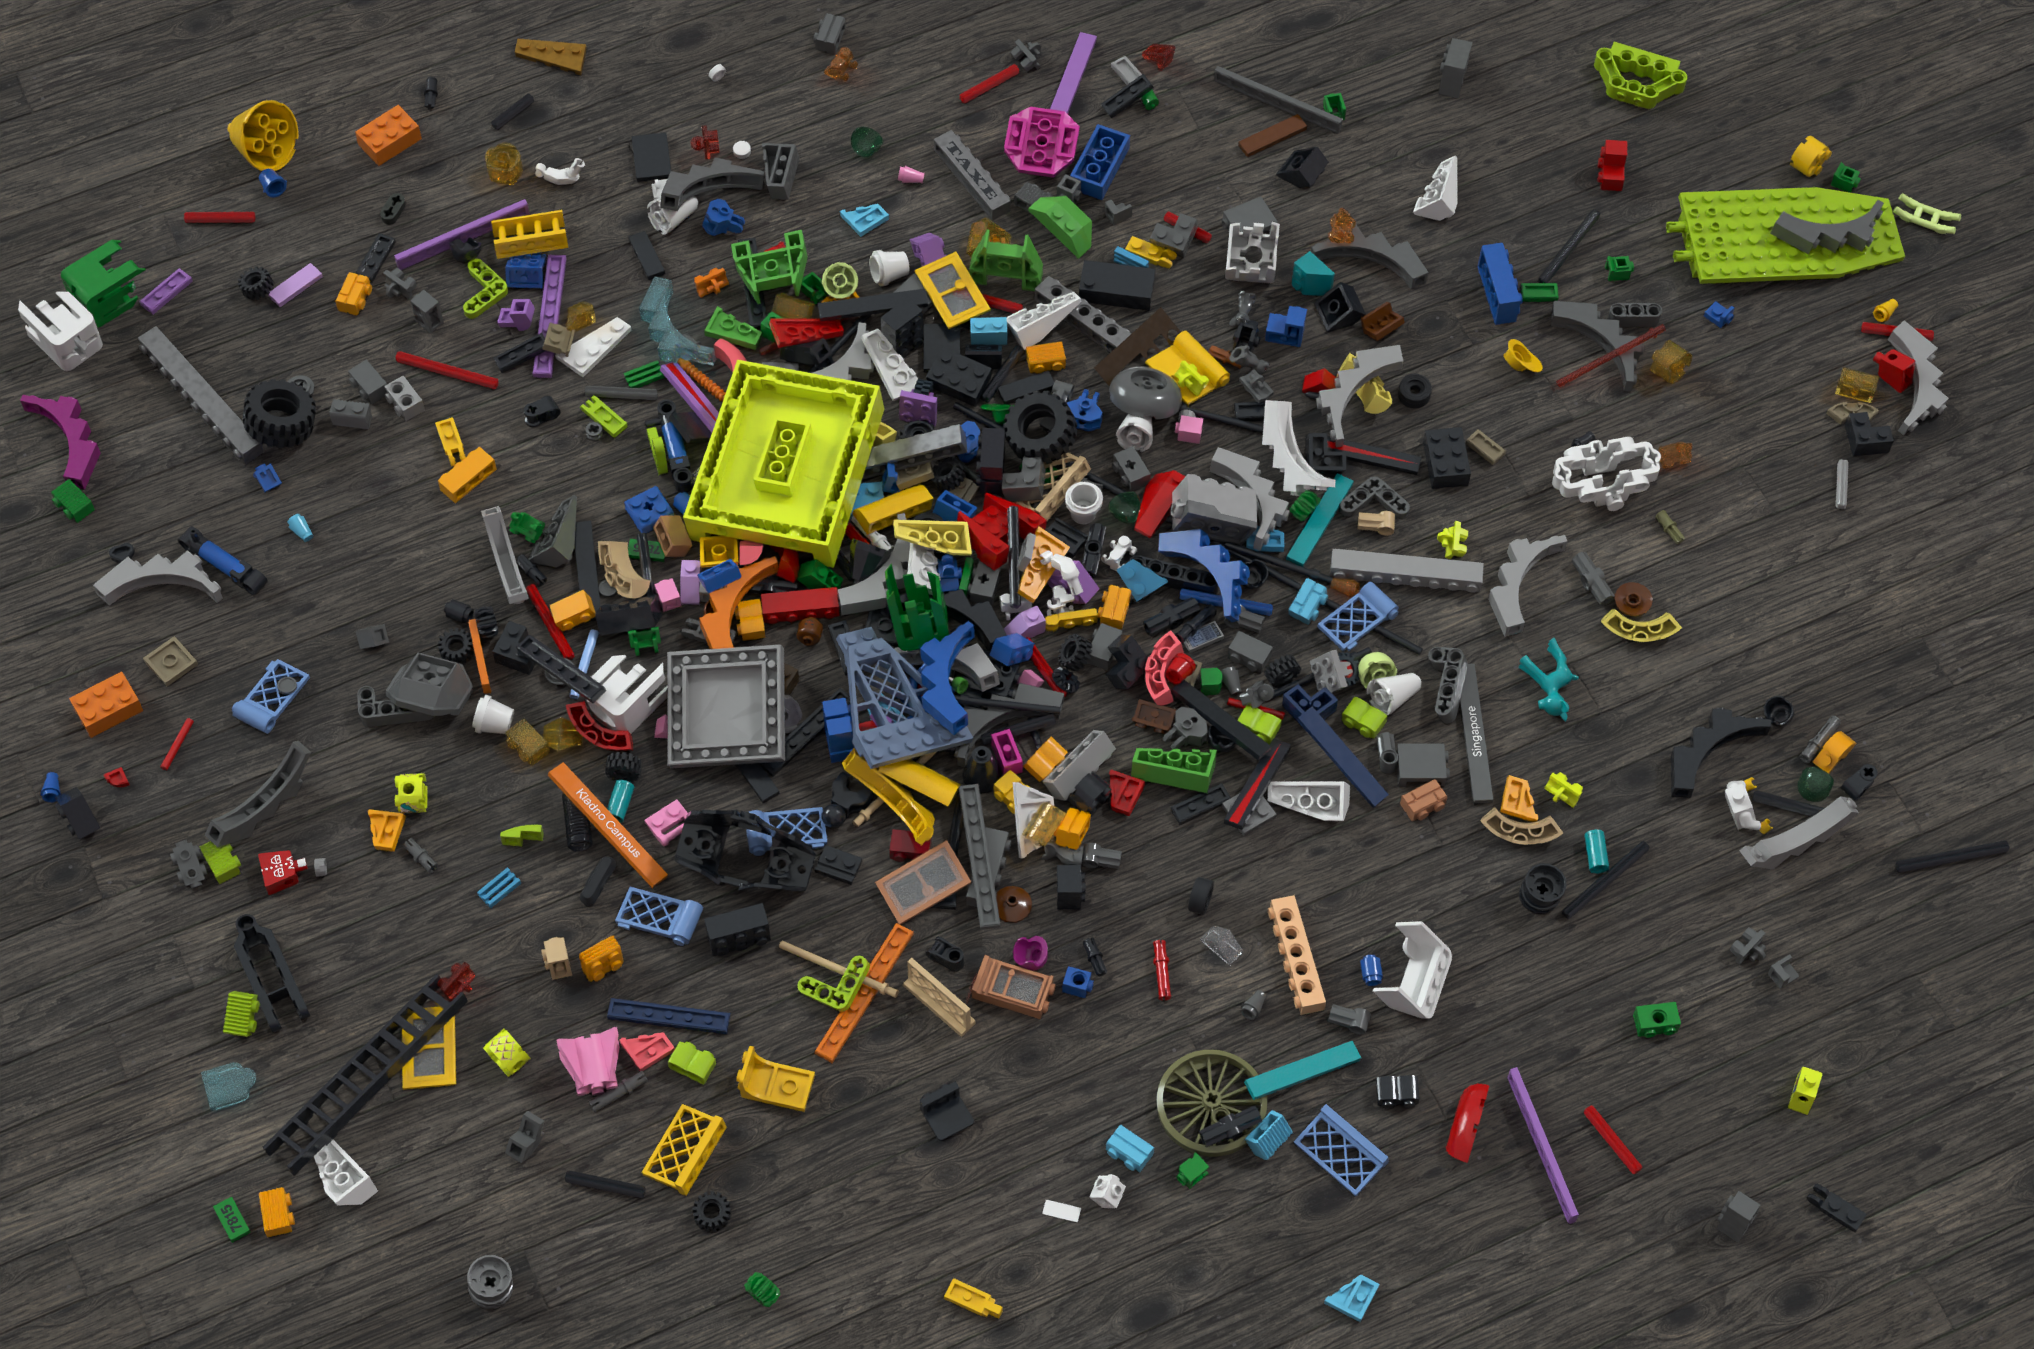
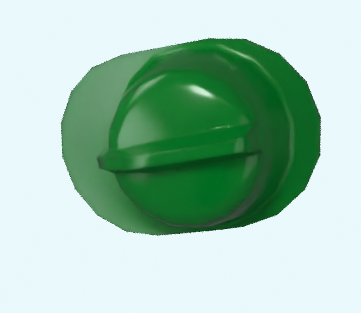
M985 404L980 407L985 410H991L995 422L1003 426L1006 423L1004 421L1005 415L1009 414L1008 409L1011 405Z

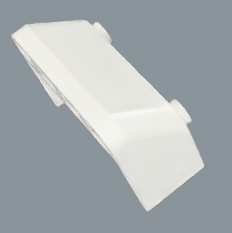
M1422 921L1396 922L1395 926L1406 936L1403 943V951L1410 959L1400 987L1374 988L1373 992L1391 1009L1422 1019L1431 1018L1452 961L1451 950Z

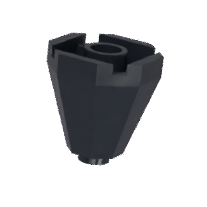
M852 539L850 545V578L854 579L853 583L857 584L876 573L889 559L891 552Z

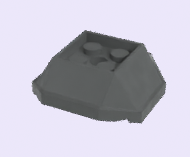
M417 653L408 664L402 666L386 689V696L397 707L431 716L459 715L473 693V685L463 664L422 653Z

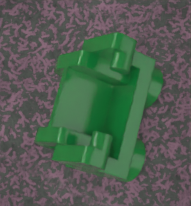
M513 512L509 531L517 535L522 533L525 535V540L535 543L541 536L545 523L535 519L526 512Z
M659 626L646 630L628 631L631 648L635 647L636 656H640L639 648L654 646L655 653H659L657 645L661 643Z

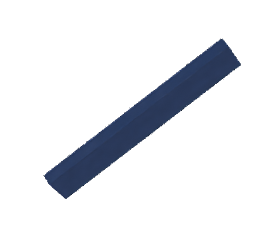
M1313 706L1297 718V721L1373 808L1389 795Z
M611 998L607 1018L610 1020L727 1034L731 1016L730 1013L615 998Z

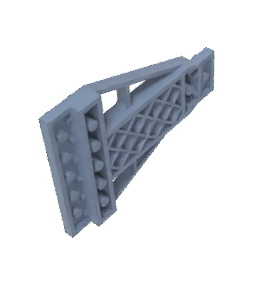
M872 627L837 636L836 640L844 653L848 672L853 729L852 743L859 756L865 757L870 769L972 742L973 736L967 726L953 735L930 714L925 712L917 697L924 695L928 691L922 684L921 674L883 638L878 639ZM878 665L888 669L887 674L878 670ZM861 669L871 673V677L865 676ZM904 671L907 672L923 688H912ZM873 676L884 679L883 684L874 680ZM886 681L897 685L896 688L893 689L885 685ZM855 683L865 700L864 703L857 704ZM870 685L880 689L879 693L872 691ZM882 691L893 695L892 698L889 699L881 695ZM894 697L904 700V705L894 701ZM878 701L887 704V709L881 707ZM890 707L900 710V714L890 711ZM869 709L878 727L860 731L858 711ZM905 712L913 716V718L907 719L902 714ZM886 716L896 720V723H890Z

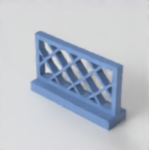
M1327 1104L1294 1141L1296 1146L1354 1196H1357L1381 1168H1384L1389 1163L1388 1156ZM1321 1119L1328 1124V1132H1316V1124ZM1329 1135V1146H1317L1316 1136ZM1331 1135H1341L1344 1145H1331ZM1307 1136H1314L1315 1147H1305L1301 1141ZM1346 1148H1356L1359 1151V1158L1347 1159ZM1330 1149V1160H1320L1318 1158L1317 1150ZM1332 1149H1344L1345 1159L1332 1160ZM1371 1161L1376 1167L1372 1172H1363L1362 1162ZM1360 1162V1172L1348 1173L1347 1163ZM1333 1163H1345L1346 1173H1335L1333 1171ZM1361 1176V1184L1356 1190L1349 1185L1348 1177Z

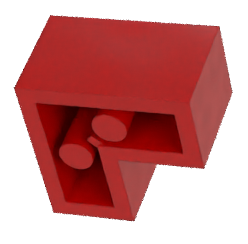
M1606 140L1605 146L1601 147L1600 157L1602 158H1598V168H1601V172H1598V182L1601 183V190L1622 191L1624 166L1627 158V141Z

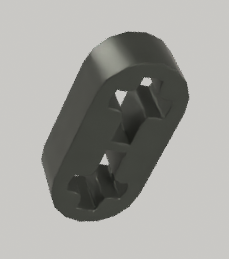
M392 194L380 212L383 223L390 225L398 220L406 206L405 198L402 194Z

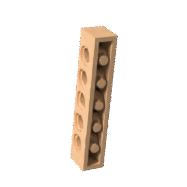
M1295 896L1271 900L1270 908H1268V915L1270 920L1273 919L1274 921L1273 932L1280 941L1278 943L1279 953L1284 955L1285 958L1283 966L1285 972H1289V987L1291 991L1294 990L1296 996L1294 997L1296 1009L1299 1008L1301 1015L1325 1010L1326 1000ZM1288 918L1290 921L1284 922L1281 919ZM1291 935L1295 939H1288L1286 936ZM1297 953L1300 957H1293L1291 954ZM1297 971H1303L1305 975H1299ZM1302 989H1308V990H1310L1311 992H1310V993H1304V992L1302 991Z

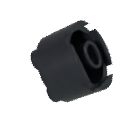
M1092 771L1091 774L1088 773L1075 786L1076 793L1074 795L1070 793L1067 801L1080 812L1081 810L1085 813L1090 812L1092 817L1097 811L1096 807L1098 804L1101 803L1103 805L1109 799V793L1112 789L1108 783Z

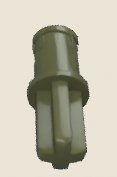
M1665 510L1656 514L1655 518L1664 528L1663 531L1668 533L1675 543H1682L1685 537L1676 527L1677 523L1672 521Z

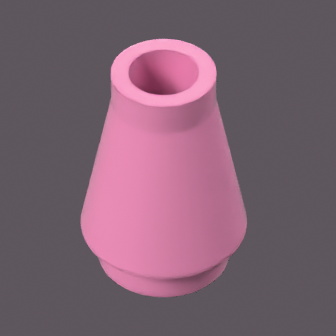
M900 166L898 181H902V183H923L924 173L907 166Z

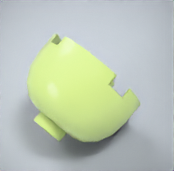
M837 262L830 265L822 276V284L828 295L839 299L851 296L858 287L857 272L846 263Z
M1372 652L1364 656L1359 662L1358 677L1367 689L1368 683L1373 679L1396 676L1397 668L1393 660L1386 654Z

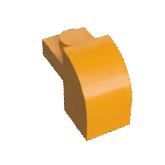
M1838 731L1824 744L1823 749L1814 759L1813 763L1827 774H1830L1838 762L1849 754L1856 745V742L1842 731Z

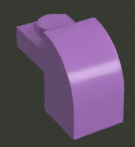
M513 299L511 308H501L497 322L500 327H517L519 331L527 330L531 326L535 310L534 305L530 299Z

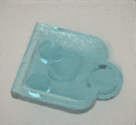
M236 1062L201 1072L211 1111L245 1101L250 1094L249 1088L256 1082L255 1072L249 1068L243 1069L242 1065Z

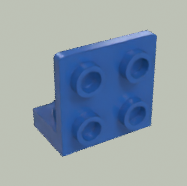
M538 252L509 257L505 266L507 287L543 288V266L546 261V255Z

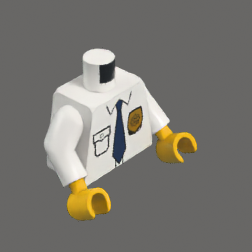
M1754 778L1729 782L1726 786L1725 798L1737 829L1760 830L1762 834H1766L1773 829V827L1769 826L1771 823L1769 819H1765L1761 823L1755 819L1753 806L1747 793L1757 788V786L1752 784Z

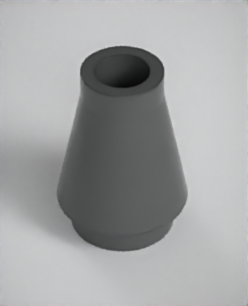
M1234 666L1223 669L1221 671L1222 681L1231 696L1241 694L1238 670Z
M1257 990L1241 1005V1014L1249 1020L1257 1018L1266 999V994L1261 990Z

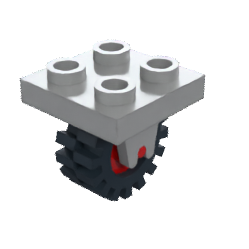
M1337 650L1329 651L1310 660L1317 690L1320 691L1326 687L1331 693L1354 685L1360 679L1358 677V666L1356 665L1359 663L1358 660L1354 661L1355 657L1353 655L1349 656L1350 653L1348 652L1345 654L1344 652L1337 653Z

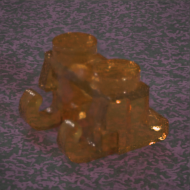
M842 47L824 73L834 79L839 78L847 81L849 74H844L848 67L856 69L858 63L857 61L851 63L850 60L853 59L852 52L849 48Z
M1340 208L1339 213L1334 214L1330 218L1332 231L1328 234L1329 240L1331 242L1344 243L1346 239V243H1352L1354 241L1352 228H1355L1356 221L1345 208Z
M1680 441L1659 446L1658 450L1661 454L1660 463L1663 465V468L1673 467L1674 462L1679 461L1680 464L1690 463L1692 444Z

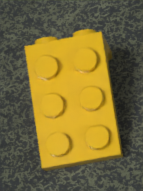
M749 1046L748 1051H745L743 1054L742 1063H744L742 1070L739 1069L736 1080L739 1082L738 1089L740 1090L741 1097L805 1112L815 1072L765 1060L756 1054L753 1046Z

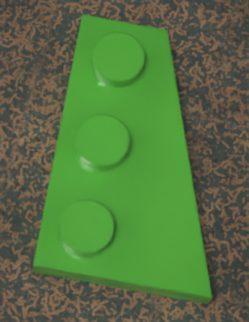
M718 306L704 331L707 337L718 340L721 338L730 343L756 350L762 339V332L747 323L739 322L732 314L727 315Z

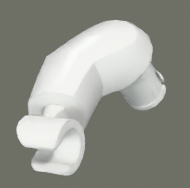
M576 158L570 168L562 170L550 167L546 170L544 164L538 163L535 168V175L539 178L544 175L545 180L557 185L572 184L579 179V173L585 166L584 161L581 163L582 160Z
M1051 551L1040 554L1044 558L1040 560L1043 565L1051 562L1053 568L1061 571L1062 578L1067 581L1073 596L1083 592L1078 579L1079 570L1071 558L1059 554L1053 556Z

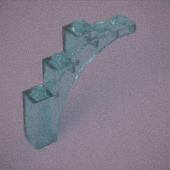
M654 277L639 307L641 320L650 323L648 327L650 340L660 342L657 348L659 359L665 362L677 363L679 358L701 364L714 365L716 361L714 348L697 345L689 341L671 323L668 317V307L673 294L672 281Z

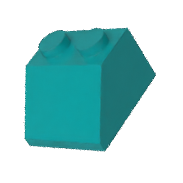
M1309 251L1294 262L1291 284L1303 295L1323 296L1333 288L1335 273Z

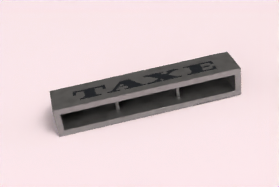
M950 130L934 139V151L992 221L1010 212V197L1002 192L1000 185L993 181L990 173L983 169L980 161L973 157L971 150L964 146L958 135H955Z

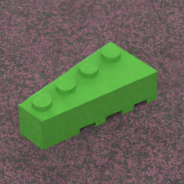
M1136 748L1132 761L1131 776L1144 781L1207 793L1215 768L1217 750H1210L1209 753L1200 752V750L1192 749V752H1180V749L1163 752L1162 749Z

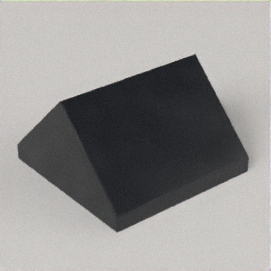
M966 344L965 357L986 365L991 369H1000L1002 366V344Z

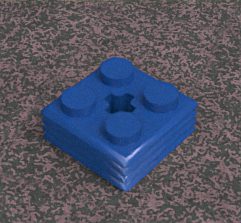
M657 486L624 502L626 511L641 533L653 530V526L660 516H674V511Z

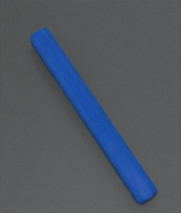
M1181 589L1180 591L1181 600L1193 597L1198 603L1223 607L1222 595L1189 589ZM1240 599V605L1245 607L1246 611L1269 616L1272 614L1273 605Z

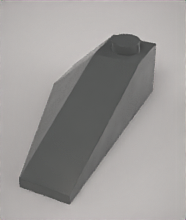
M575 495L562 501L552 517L553 523L542 533L545 535L541 543L537 542L531 552L529 560L532 563L558 567L562 564H567L571 560L575 544L577 497Z

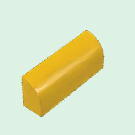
M918 484L854 509L852 514L865 533L869 535L893 525V520H897V514L905 513L906 519L931 510L933 497L925 486Z
M911 759L880 766L878 770L946 806L953 802L959 786H961V784Z

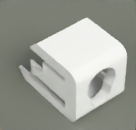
M625 655L612 656L591 677L603 685L607 691L593 704L587 700V704L592 717L606 728L614 731H629L632 734L668 698L667 685L649 704L647 700L665 681L663 663L629 695L625 691L646 669L640 664H636L626 675L621 671L620 664L627 657Z

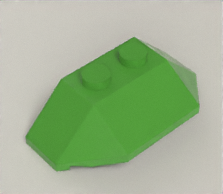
M1067 196L1040 197L1028 208V211L1078 259L1091 248L1092 220Z

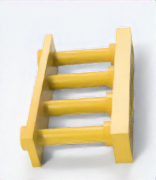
M562 210L491 221L494 238L499 237V239L494 240L497 259L568 248L566 230H560V227H565ZM553 229V231L542 232V230ZM535 232V234L524 235V233ZM517 234L516 237L506 238V236Z

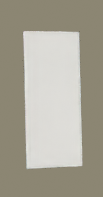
M1046 1200L1042 1214L1078 1222L1081 1208Z

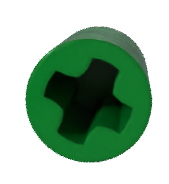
M1150 90L1140 98L1147 110L1154 109L1159 104V100L1153 90Z

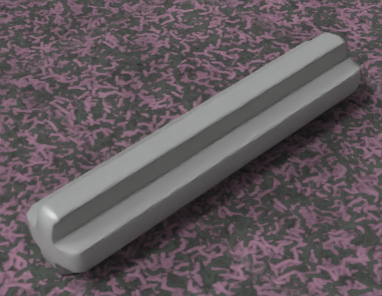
M1842 459L1837 464V509H1845L1847 506L1848 461Z

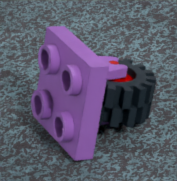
M918 379L915 389H912L911 392L901 390L899 420L906 422L927 421V423L933 424L935 427L937 422V397H933V382Z

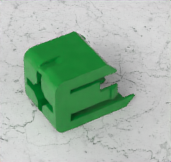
M110 240L61 272V279L66 292L74 296L92 314L97 328L107 324L135 305L138 299L137 295L133 298L127 295L136 289L134 281L122 288L120 286L146 270L145 268H138L132 260L127 261L116 269L110 268L107 271L103 266L112 261L111 256L122 250L118 245L121 243L120 240Z
M891 563L885 571V581L888 589L886 595L899 648L904 651L920 649L924 643L929 642L933 638L940 642L945 636L949 635L947 607L939 576L930 571L927 572L933 599H930L927 585L916 586L913 573L902 575L908 601L905 602L906 611H903Z

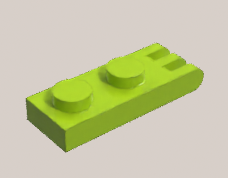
M594 395L591 397L594 403L587 400L585 403L588 407L584 404L580 406V409L599 423L613 438L628 427L627 422Z

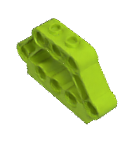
M1613 42L1611 49L1600 48L1596 53L1594 67L1599 71L1605 83L1607 95L1618 101L1651 109L1658 102L1674 94L1682 93L1687 81V74L1679 70L1681 61L1617 42ZM1619 71H1630L1638 77H1650L1656 83L1645 86L1641 85L1637 80L1628 81L1621 76Z

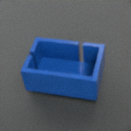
M846 698L823 701L824 727L831 763L844 761L853 748H855L852 743L850 704L847 705Z

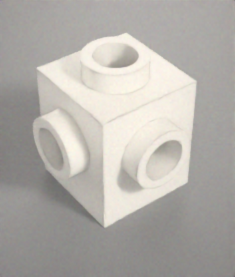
M1115 1175L1098 1176L1090 1198L1102 1208H1117L1126 1186Z

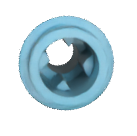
M295 514L288 520L289 529L304 542L313 538V534L304 516Z

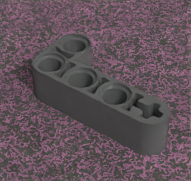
M1434 647L1428 653L1429 660L1436 670L1443 671L1435 711L1440 720L1448 724L1453 722L1457 716L1468 662L1462 650L1458 648Z
M370 686L361 687L357 693L359 716L362 724L366 727L426 721L435 717L412 710L404 712L405 708L397 707L391 700L377 701L374 689Z

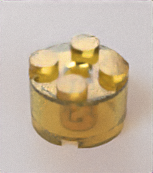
M498 143V146L490 147L485 154V162L490 180L499 184H515L523 172L520 152L510 143Z
M1668 340L1661 350H1656L1652 355L1654 361L1650 371L1665 381L1674 384L1685 374L1683 371L1685 366H1690L1692 354L1675 342Z

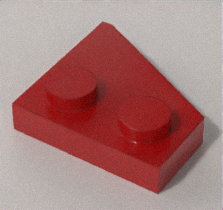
M1110 770L1111 808L1115 812L1130 816L1145 787V781Z

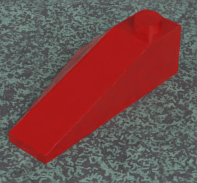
M1175 470L1155 474L1146 485L1134 528L1135 531L1148 538L1154 535L1171 514L1172 492L1186 476Z

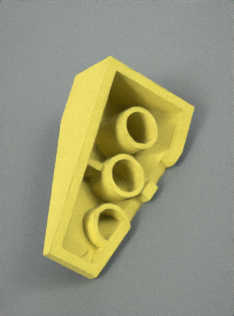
M893 520L895 538L950 555L971 556L972 554L968 522Z

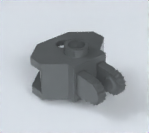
M1180 707L1175 711L1173 728L1164 735L1163 741L1167 743L1176 737L1177 740L1171 745L1172 750L1178 749L1182 745L1187 746L1188 744L1202 746L1206 742L1207 722L1194 709Z

